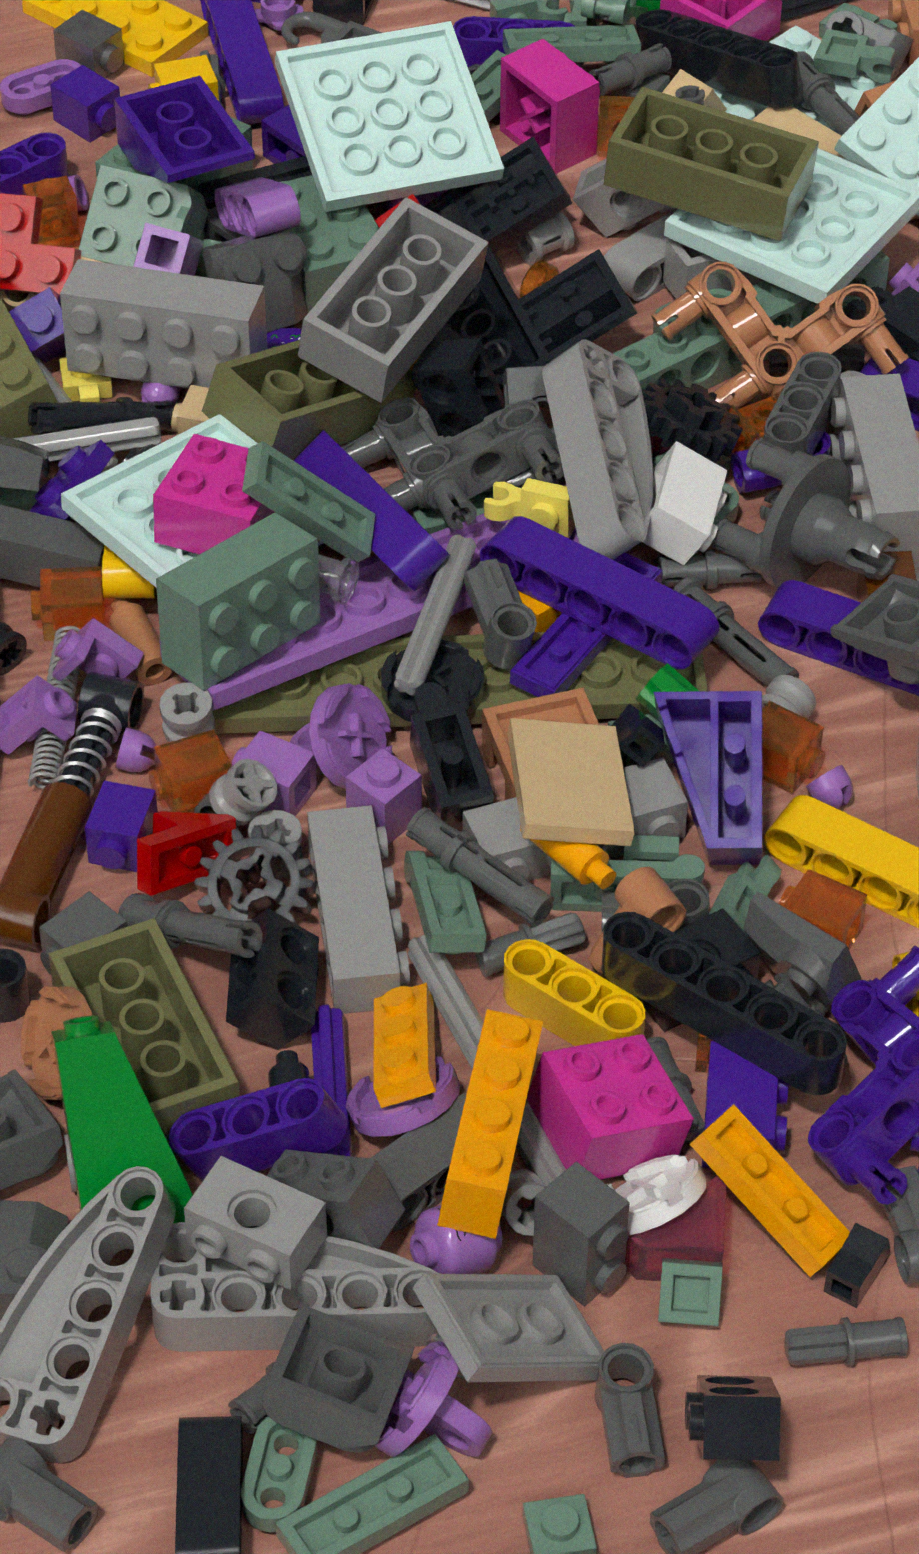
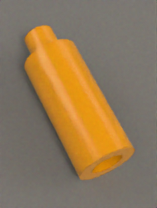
M529 839L583 885L594 882L601 889H606L616 878V872L607 865L609 861L608 853L597 844Z

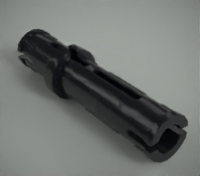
M119 397L116 399V402H32L28 410V424L32 426L30 430L33 434L156 417L161 431L170 432L172 431L171 420L174 408H172L173 403L170 400L141 402L133 401L130 397Z

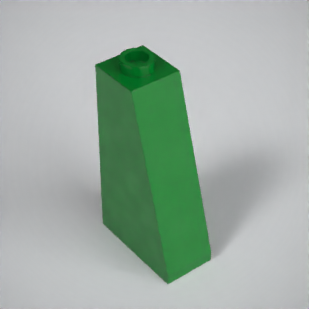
M82 1016L64 1021V1029L51 1032L80 1211L126 1169L139 1166L155 1171L162 1179L174 1201L176 1213L173 1223L185 1222L184 1207L193 1196V1193L111 1022L100 1023L98 1016ZM155 1195L140 1197L134 1202L131 1210L140 1211L146 1209L154 1201Z

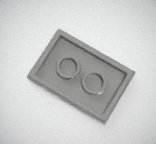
M422 1274L414 1285V1292L467 1383L597 1380L599 1360L604 1350L558 1275Z

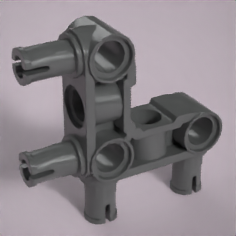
M409 397L398 398L386 404L379 411L378 420L372 426V431L342 446L362 468L386 457L388 460L393 459L400 469L403 478L390 484L384 490L406 511L416 506L419 509L424 507V509L428 508L435 512L441 511L446 523L453 529L464 528L458 516L462 515L468 525L475 520L477 515L476 507L469 499L493 487L495 482H503L529 468L534 470L535 476L539 481L553 482L548 472L549 470H552L557 479L564 475L560 455L555 450L554 434L547 426L539 405L532 400H519L511 403L505 408L484 417L483 422L453 437L447 436L444 438L443 435L438 436L431 417L418 401Z

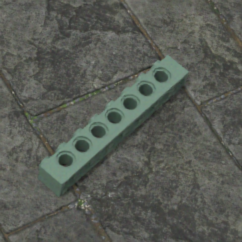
M880 251L847 286L851 284H863L870 288L879 286V288H883L885 291L890 258ZM765 280L753 285L757 291L756 300L775 326L781 325L783 329L786 326L793 328L815 312L814 307L817 303L768 283ZM848 295L842 302V310L853 299H859L863 303L864 301L858 296ZM704 316L675 335L671 341H668L662 334V330L613 353L628 363L634 370L640 382L642 394L648 383L651 382L657 385L661 378L668 381L671 385H673L675 379H680L686 387L690 388L691 384L695 383L709 389L743 371L741 361L711 319ZM769 353L765 355L763 361L769 359Z

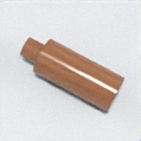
M117 598L111 604L113 613L110 617V625L116 634L144 652L138 667L134 670L138 680L144 685H156L163 682L170 676L172 669L162 663L160 639L144 608L139 604L131 603L129 598Z

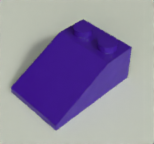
M201 76L114 98L117 143L134 169L170 183L255 159V151Z

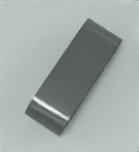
M818 351L805 354L799 359L766 420L764 439L792 453L801 450L813 455L831 420L832 398H838L842 366L835 356Z
M467 1092L459 1095L450 1108L433 1121L408 1131L370 1158L377 1159L405 1208L392 1231H399L409 1226L419 1218L421 1212L435 1207L442 1202Z

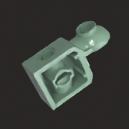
M100 165L79 250H82L81 256L104 263L133 267L145 223L189 234L203 241L205 235L203 230L208 215L204 197L185 184L176 182L166 183L155 177ZM204 239L202 248L222 242ZM201 251L195 276L208 278Z

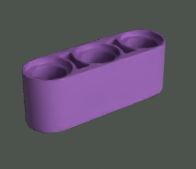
M259 177L215 189V204L222 225L227 230L256 238L300 226L301 214L298 200L292 187L288 184Z

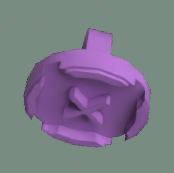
M350 683L328 687L317 697L311 712L310 723L298 730L291 738L290 743L312 751L316 759V766L320 767L322 773L334 785L346 789L345 777L383 748L392 754V745L386 746V733L391 732L390 719L382 702L368 687L361 684L352 685Z
M443 1341L432 1342L417 1354L419 1355L417 1359L424 1364L416 1374L408 1369L405 1372L384 1429L375 1447L386 1455L395 1457L403 1452L422 1431H425L431 1436L436 1434L442 1444L452 1450L467 1456L477 1457L481 1454L492 1434L491 1427L476 1413L448 1395L459 1367Z

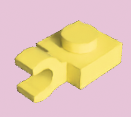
M59 358L63 390L72 401L99 402L100 398L113 397L110 377L68 371L67 358Z
M527 478L522 488L515 487L507 482H495L493 484V499L485 498L484 517L492 521H507L514 516H522L567 538H570L575 529L567 486Z

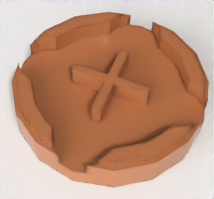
M45 986L39 991L42 995L40 1000H32L25 1012L21 1030L22 1060H24V1066H32L36 1079H29L33 1090L43 1099L62 1100L51 1031L64 1029V1021L76 1017L92 1016V1012L84 995L76 988Z

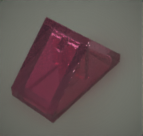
M718 1175L706 1183V1189L698 1201L682 1214L663 1225L638 1233L631 1238L628 1272L636 1280L661 1281L662 1258L722 1262L723 1264L726 1184Z

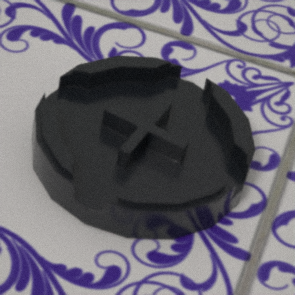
M441 639L425 683L434 682L441 685L446 691L450 705L463 703L468 716L478 708L484 695L483 665L478 658L476 662L474 658L470 657L469 650L459 643ZM396 649L387 657L381 669L382 698L390 711L405 721L411 722V716L414 714L415 696H411L407 692H399L394 686L396 673L405 653V650L396 655Z

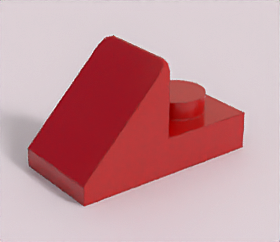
M168 811L154 813L153 834L137 839V889L153 896L194 882L197 878L208 877L209 873L204 870L200 860L201 858L216 859L218 853L213 845V842L216 840L224 843L226 846L233 843L232 830L236 829V818L229 814Z

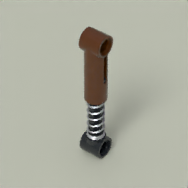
M95 672L88 673L84 679L78 702V718L81 724L76 729L75 738L70 742L69 751L64 755L63 764L58 768L57 777L52 783L47 784L43 788L0 882V941L31 948H38L40 946L39 927L49 921L50 904L92 811V803L89 798L94 794L92 784L100 781L98 771L106 767L104 758L112 753L110 744H114L117 741L118 736L125 732L126 727L136 729L139 723L144 702V686L142 682Z

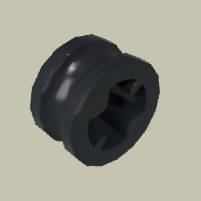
M0 622L1 675L9 673L21 662L27 648L26 638L19 632L13 631L4 622Z

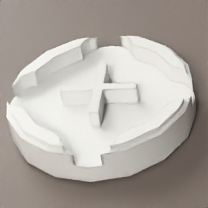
M668 1155L654 1158L632 1167L627 1173L623 1174L626 1183L614 1190L611 1183L608 1185L630 1202L628 1231L629 1235H633L663 1225L686 1211L698 1201L705 1191L706 1177L698 1161L694 1158H691L688 1162L685 1156Z

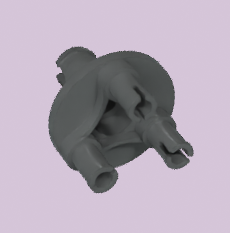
M763 438L753 442L746 457L747 467L781 480L783 488L780 492L772 490L765 497L764 501L773 504L771 509L761 505L760 518L766 521L763 532L757 534L724 518L717 524L718 530L711 543L713 544L712 547L745 561L748 569L762 574L764 580L776 588L789 580L805 583L822 564L833 562L855 573L863 574L869 579H884L893 569L897 559L882 552L886 546L897 548L900 545L899 540L890 532H883L878 527L852 516L848 509L851 487L850 474L844 462L827 454L812 456L801 450L792 453L769 443Z

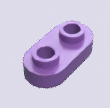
M59 59L5 77L0 83L3 107L18 115H29L37 110L52 106L50 84L81 65L73 60Z

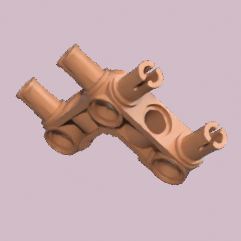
M715 262L708 265L706 269L687 282V286L684 287L686 291L684 294L658 313L651 315L657 327H660L672 317H676L675 321L661 331L668 341H671L675 335L700 317L704 316L711 319L743 364L741 365L743 371L714 391L717 394L716 401L718 403L727 396L732 395L733 398L727 402L732 406L729 411L731 414L759 394L762 397L771 395L778 399L796 364L803 355L818 351L832 354L851 339L855 342L861 341L881 369L882 374H887L909 358L883 324L887 320L884 317L886 314L879 306L875 292L863 284H851L830 294L814 307L815 312L795 327L790 328L786 326L783 329L781 325H774L756 300L757 291L733 264ZM720 273L727 276L732 284L731 294L725 298L712 296L706 285L707 278L710 275ZM855 295L864 301L866 313L863 319L852 320L844 314L842 302L846 296ZM778 352L786 357L788 370L784 376L773 377L765 371L763 360L767 353Z

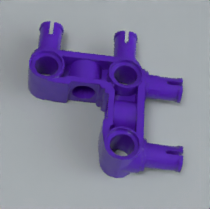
M915 945L880 980L874 978L868 981H854L843 987L834 997L831 1005L833 1016L863 1054L876 1065V1068L847 1096L842 1095L834 1102L825 1114L815 1121L808 1134L810 1147L840 1182L846 1185L861 1184L873 1195L874 1199L886 1205L897 1200L885 1188L887 1185L892 1186L901 1195L907 1187L906 1175L890 1164L888 1160L919 1131V1017L905 1006L919 991V948Z

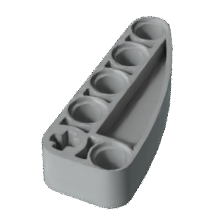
M584 339L547 363L542 369V376L579 543L614 560L644 541L647 536L653 500L651 441L642 390L634 370L623 359Z
M139 1166L126 1169L90 1200L48 1248L7 1308L0 1321V1401L8 1400L11 1402L7 1412L0 1417V1445L9 1438L25 1441L45 1461L53 1463L72 1461L86 1447L175 1219L176 1209L174 1201L162 1179L155 1171ZM155 1195L154 1201L146 1209L140 1211L131 1210L134 1202L140 1197ZM125 1249L134 1250L131 1258L123 1265L109 1266L111 1259L119 1251ZM104 1304L112 1305L111 1311L103 1320L87 1322L88 1316L96 1307ZM81 1360L90 1361L89 1367L83 1375L75 1379H65L67 1370L75 1362ZM60 1419L64 1420L65 1423L60 1430L52 1427L50 1435L45 1433L50 1424L58 1427Z
M185 1222L173 1223L151 1278L150 1297L155 1338L161 1346L179 1352L280 1350L297 1313L293 1309L299 1308L300 1303L303 1302L310 1305V1308L403 1345L409 1344L414 1347L426 1346L440 1340L441 1336L425 1309L413 1307L422 1305L413 1287L422 1274L440 1273L384 1250L372 1248L354 1241L327 1236L293 1289L289 1290L274 1282H261L249 1275L245 1269L221 1258L211 1259L202 1255L192 1245L187 1243ZM250 1226L247 1228H257L259 1226ZM181 1260L186 1261V1262H182V1263H175L176 1261H181ZM360 1306L368 1307L367 1309L362 1310L353 1309L354 1307ZM238 1309H245V1310H247V1311L239 1312V1313H238V1312H232V1311L238 1310Z

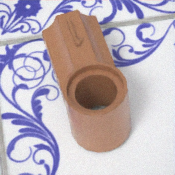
M640 867L630 872L621 880L615 890V899L620 906L614 914L636 912L672 932H675L682 925L686 917L684 905L652 867ZM603 932L591 948V954L588 957L591 965L600 973H603L601 970Z

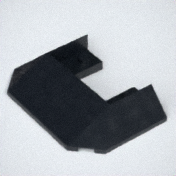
M531 137L500 157L504 166L502 179L450 189L423 206L489 242L481 280L433 338V341L481 338L500 389H503L502 376L506 368L545 366L579 341L586 339L592 342L638 313L600 249L525 296H520L496 251L573 203L534 137Z

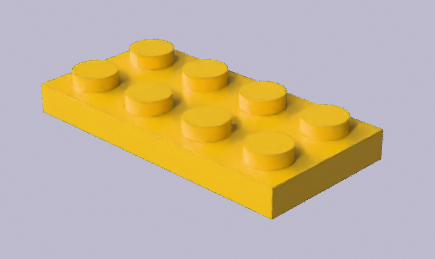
M22 0L23 13L53 28H57L81 10L121 28L124 63L150 77L154 76V64L178 59L209 36L207 21L165 0Z

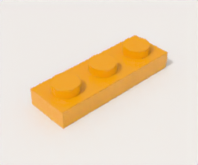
M427 983L413 987H396L386 992L383 996L374 998L373 1090L381 1108L436 1092L434 1000Z
M734 1104L690 1143L691 1147L809 1277L819 1271L842 1248L850 1231Z

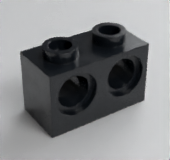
M481 338L431 341L413 366L412 378L414 386L421 393L438 436L443 435L444 438L447 436L453 437L483 422L484 417L505 408L504 397Z
M267 908L251 920V922L259 925L263 934L260 950L255 951L251 949L255 955L250 958L231 954L226 1022L272 1048L279 1050L298 1036L307 1033L315 1025L317 1009L315 1007L316 988L319 973V937Z
M697 1375V1392H686L685 1429L688 1430L689 1441H698L703 1459L779 1461L781 1397L771 1377Z

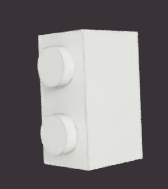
M676 441L653 469L651 518L647 536L642 542L682 565H685L697 550L702 553L705 552L716 536L718 527L713 524V521L723 507L727 497V493L722 491L727 470Z

